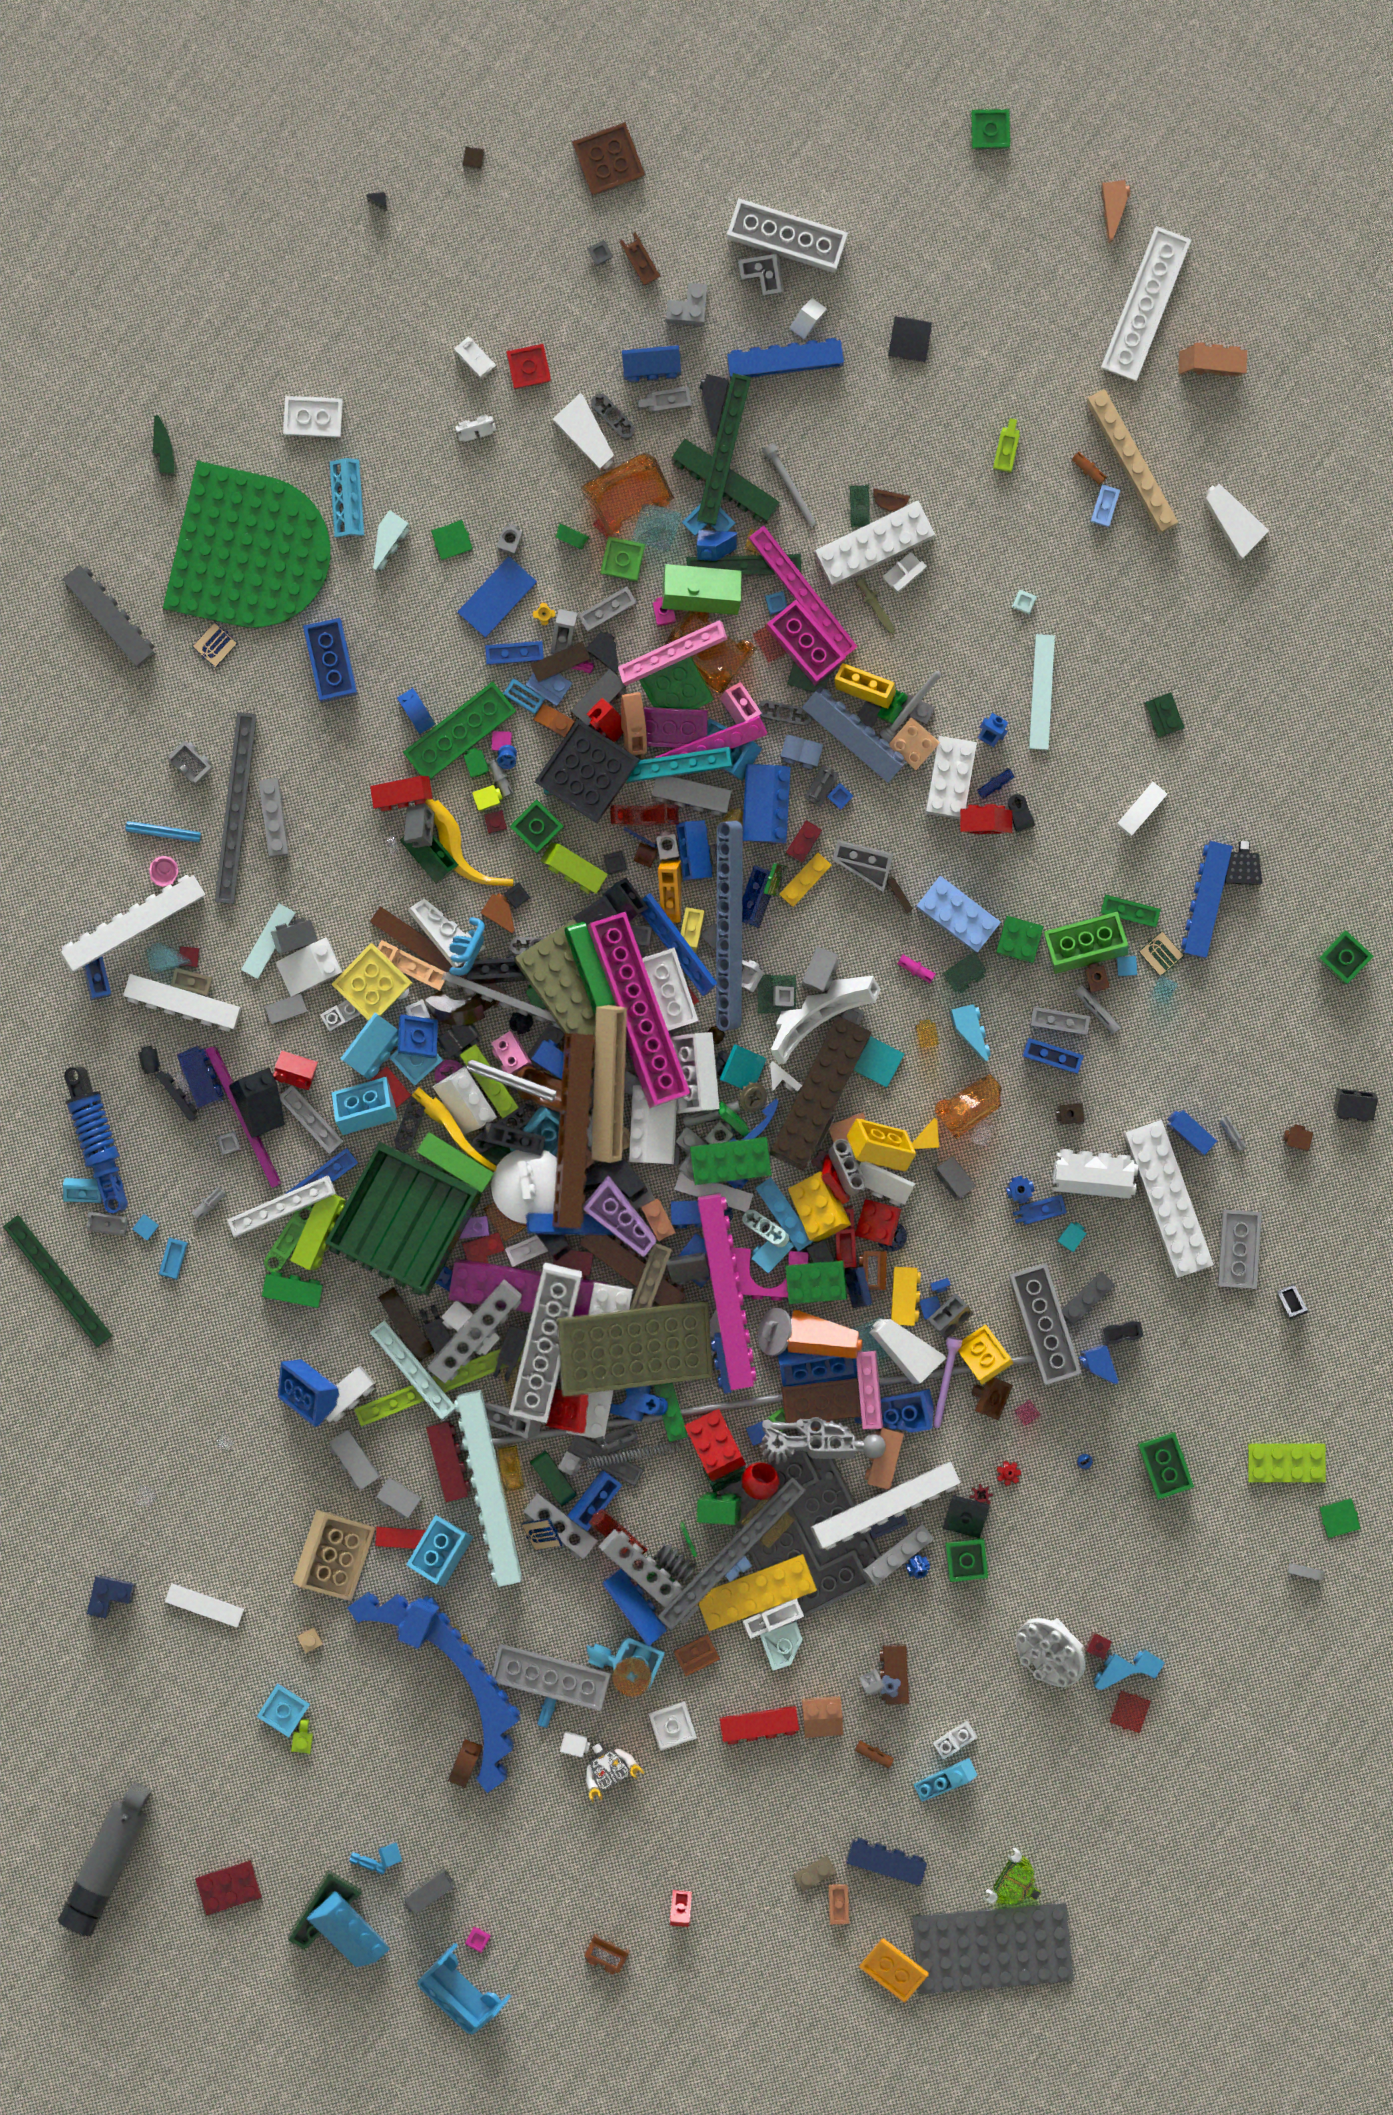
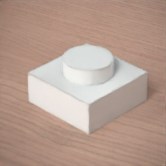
M424 1000L405 1007L409 1016L431 1018Z

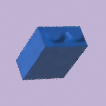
M1184 1110L1174 1111L1167 1119L1169 1121L1167 1126L1200 1156L1205 1155L1217 1142L1211 1134Z

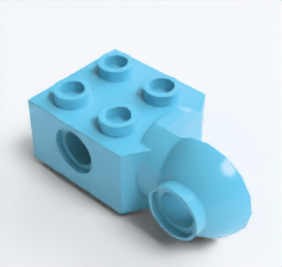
M630 1636L622 1640L616 1656L611 1654L612 1650L596 1643L594 1647L589 1645L586 1647L589 1663L604 1668L605 1665L613 1668L614 1674L649 1689L665 1654L664 1650L652 1645L648 1646L645 1642Z

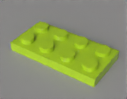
M1248 1443V1482H1326V1444Z

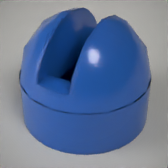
M1081 1454L1077 1458V1464L1082 1469H1088L1092 1466L1093 1459L1088 1454ZM1089 1458V1462H1087L1084 1465H1081L1080 1462L1085 1461Z

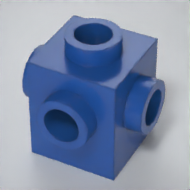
M992 713L989 719L984 718L979 728L982 731L978 739L995 747L999 739L1003 740L1008 731L1005 728L1009 722Z
M1022 1175L1011 1178L1012 1182L1007 1183L1008 1187L1006 1188L1008 1198H1012L1013 1202L1018 1201V1204L1028 1202L1029 1197L1033 1196L1032 1192L1035 1191L1032 1180L1028 1181V1178L1023 1179ZM1019 1186L1024 1187L1023 1193L1017 1191Z

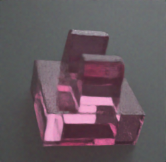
M1030 1399L1014 1410L1024 1426L1041 1416Z

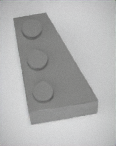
M837 839L832 860L884 892L893 853Z

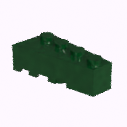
M327 1870L287 1935L288 1941L305 1950L321 1934L307 1918L334 1892H337L350 1905L362 1894L361 1889L332 1871Z

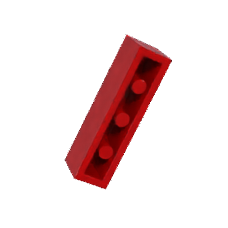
M796 1705L719 1717L723 1742H727V1745L737 1744L741 1739H746L747 1742L758 1740L760 1736L770 1739L777 1737V1734L780 1733L789 1736L795 1735L796 1731H799Z

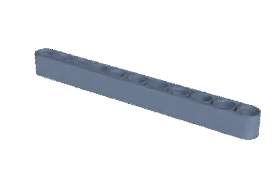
M738 821L721 822L717 827L716 982L718 984L716 985V1025L721 1031L738 1029L742 1022L743 829Z

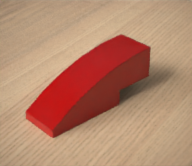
M843 1206L851 1225L835 1233L837 1261L844 1260V1268L856 1267L853 1206Z

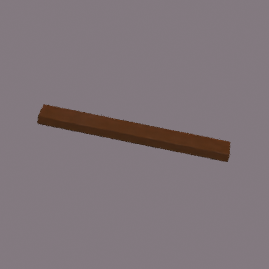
M381 906L378 908L370 923L436 968L450 973V969L453 966L430 939ZM455 975V976H458V977H460V978L465 979V976H464V975ZM494 983L478 984L486 988L490 987L492 990L504 995L507 993ZM496 1001L497 1004L494 1005L495 1008H497V1006L499 1005V1001Z

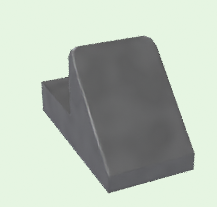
M906 694L908 698L903 704H901V707L903 708L902 711L910 703L914 696ZM920 701L908 717H912L914 720L927 725L934 706Z

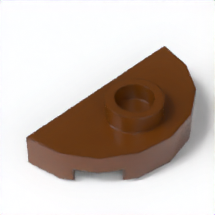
M873 488L875 503L887 512H895L905 507L910 499L908 495Z

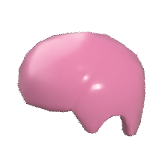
M167 856L155 858L149 868L151 880L156 885L162 887L172 885L179 871L177 863Z

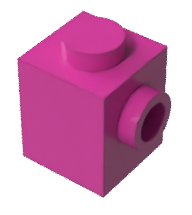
M662 597L656 598V602L652 603L657 627L675 624L674 609H662Z

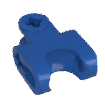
M652 1385L625 1388L627 1393L626 1400L620 1405L611 1404L609 1413L642 1422L644 1413L656 1416L664 1415L668 1409V1403L665 1398L650 1394Z

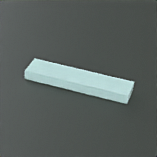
M278 903L244 963L242 971L259 979L276 949L271 931L276 930L275 926L286 923L288 926L296 912Z

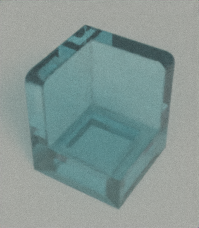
M1160 975L1149 997L1166 1005L1178 983Z

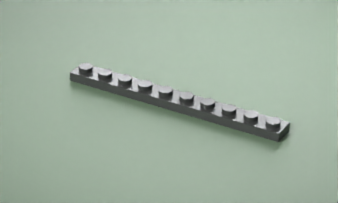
M237 712L215 902L235 904L257 714Z
M792 1477L664 1609L658 1618L673 1631L806 1493V1490Z

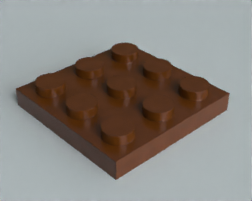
M626 122L572 141L592 196L645 177V172Z

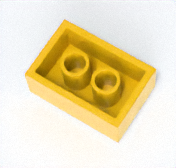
M856 1118L847 1134V1139L856 1159L861 1162H869L877 1166H885L893 1170L906 1172L916 1155L905 1130Z
M818 1172L788 1188L809 1240L820 1242L851 1225L841 1201L834 1197L832 1189L823 1182L821 1178L822 1172Z

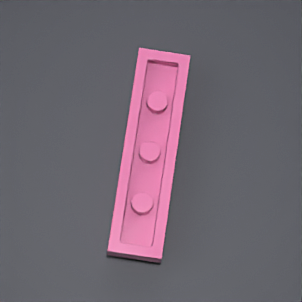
M858 1352L857 1370L862 1428L880 1429L883 1428L877 1352Z

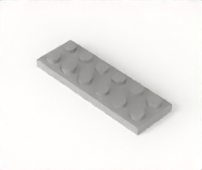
M499 1644L492 1676L501 1685L602 1711L611 1673L509 1645Z

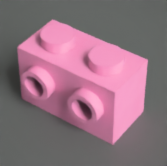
M741 682L725 690L720 697V700L736 724L762 714Z
M512 1031L507 1032L491 1043L494 1047L492 1052L498 1060L502 1061L503 1065H501V1068L504 1072L516 1076L524 1066L534 1067L517 1035Z

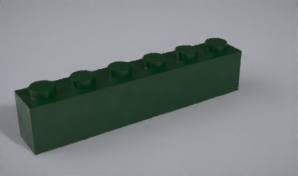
M684 438L672 456L673 465L680 470L686 469L690 472L689 476L697 481L701 479L706 483L712 456ZM729 468L722 498L728 502L732 500L738 504L736 506L744 513L750 512L753 514L752 518L757 522H765L767 524L779 507L780 502Z

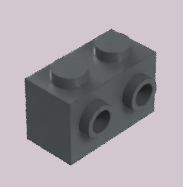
M304 917L293 920L294 924L287 926L284 923L275 926L276 930L271 931L277 953H286L317 942L312 921L304 920Z

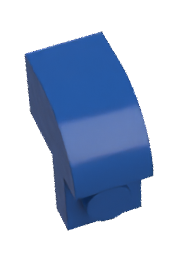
M414 688L397 697L419 734L436 725Z

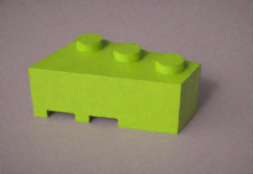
M554 842L550 843L540 862L548 866V870L556 875L558 873L565 876L563 879L571 884L577 883L580 885L579 889L587 894L590 892L596 894L608 875L564 846Z

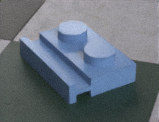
M533 673L525 686L557 707L572 686V683L559 674L538 683Z

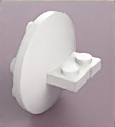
M515 1150L500 1161L492 1177L491 1190L496 1206L506 1217L515 1222L526 1224L527 1213L553 1214L557 1158L546 1150L542 1151L541 1156Z
M1040 1618L1031 1619L1020 1627L1016 1635V1647L1020 1656V1662L1033 1673L1037 1680H1042L1054 1686L1066 1687L1073 1685L1081 1678L1085 1670V1658L1081 1649L1083 1645L1067 1630L1058 1618L1053 1622ZM1031 1663L1035 1666V1671L1030 1669L1029 1665Z

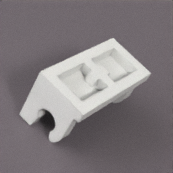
M467 337L454 348L455 353L480 380L496 367V364L492 362L471 337Z

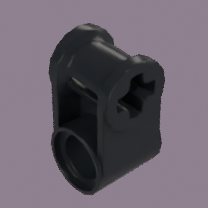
M1020 794L1011 796L1008 799L1009 810H1012V822L1016 832L1034 827V819L1025 797ZM1014 798L1022 801V803L1019 805L1020 808H1017V806L1012 805V803L1015 801Z

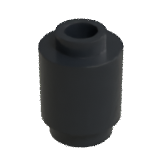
M152 1045L141 1047V1052H138L141 1070H144V1074L160 1071L157 1048L153 1049Z

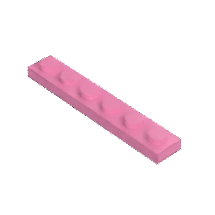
M720 620L619 666L618 669L623 684L627 686L727 640L723 623Z

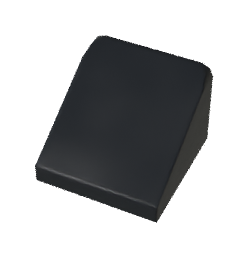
M385 192L366 194L369 202L388 210Z

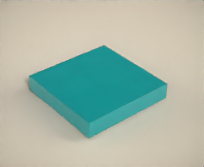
M870 1036L853 1071L887 1088L904 1053Z
M734 1044L720 1080L743 1090V1086L749 1085V1082L756 1083L767 1058Z

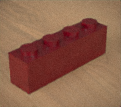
M448 1421L426 1427L445 1501L450 1502L468 1497L471 1487L469 1480L465 1481L463 1473H466L464 1461L460 1462L459 1459L461 1449L459 1443L455 1444L453 1437L456 1436L454 1424L450 1425Z

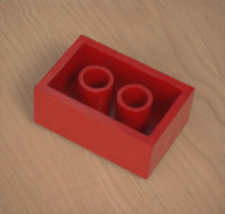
M719 1409L684 1425L711 1481L746 1465Z

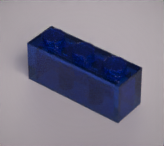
M754 865L742 898V923L760 928L771 895L764 893L770 870Z

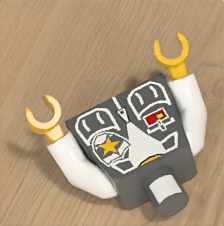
M601 1742L590 1747L596 1757L589 1761L590 1764L586 1769V1782L590 1792L589 1797L593 1803L595 1795H599L600 1800H602L601 1791L627 1776L632 1775L635 1779H638L636 1777L637 1771L644 1774V1770L638 1766L629 1753L621 1749L615 1750L614 1748L605 1751Z

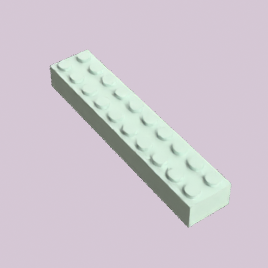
M482 1389L458 1395L454 1402L456 1412L461 1414L459 1420L460 1430L465 1432L463 1439L464 1449L468 1450L470 1455L467 1458L469 1469H473L471 1477L472 1486L477 1488L478 1492L476 1493L475 1500L477 1507L481 1506L480 1523L481 1526L485 1525L486 1529L483 1537L485 1545L489 1544L490 1548L487 1552L489 1564L493 1563L494 1569L491 1571L494 1583L497 1582L498 1587L521 1582L522 1574Z

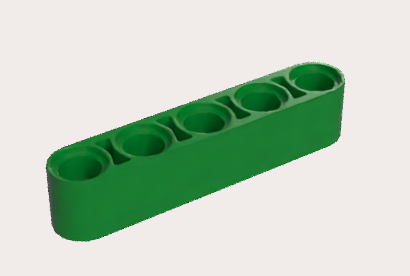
M580 922L565 927V936L593 1012L596 1015V1008L600 1006H616L585 922Z

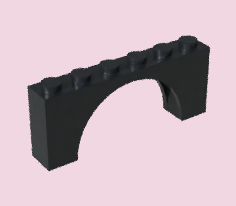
M623 1157L620 1161L603 1162L600 1166H594L590 1173L586 1175V1184L583 1186V1193L597 1189L609 1175L623 1195L632 1202H635L648 1192L646 1186ZM536 1234L556 1261L572 1250L566 1241L565 1234Z

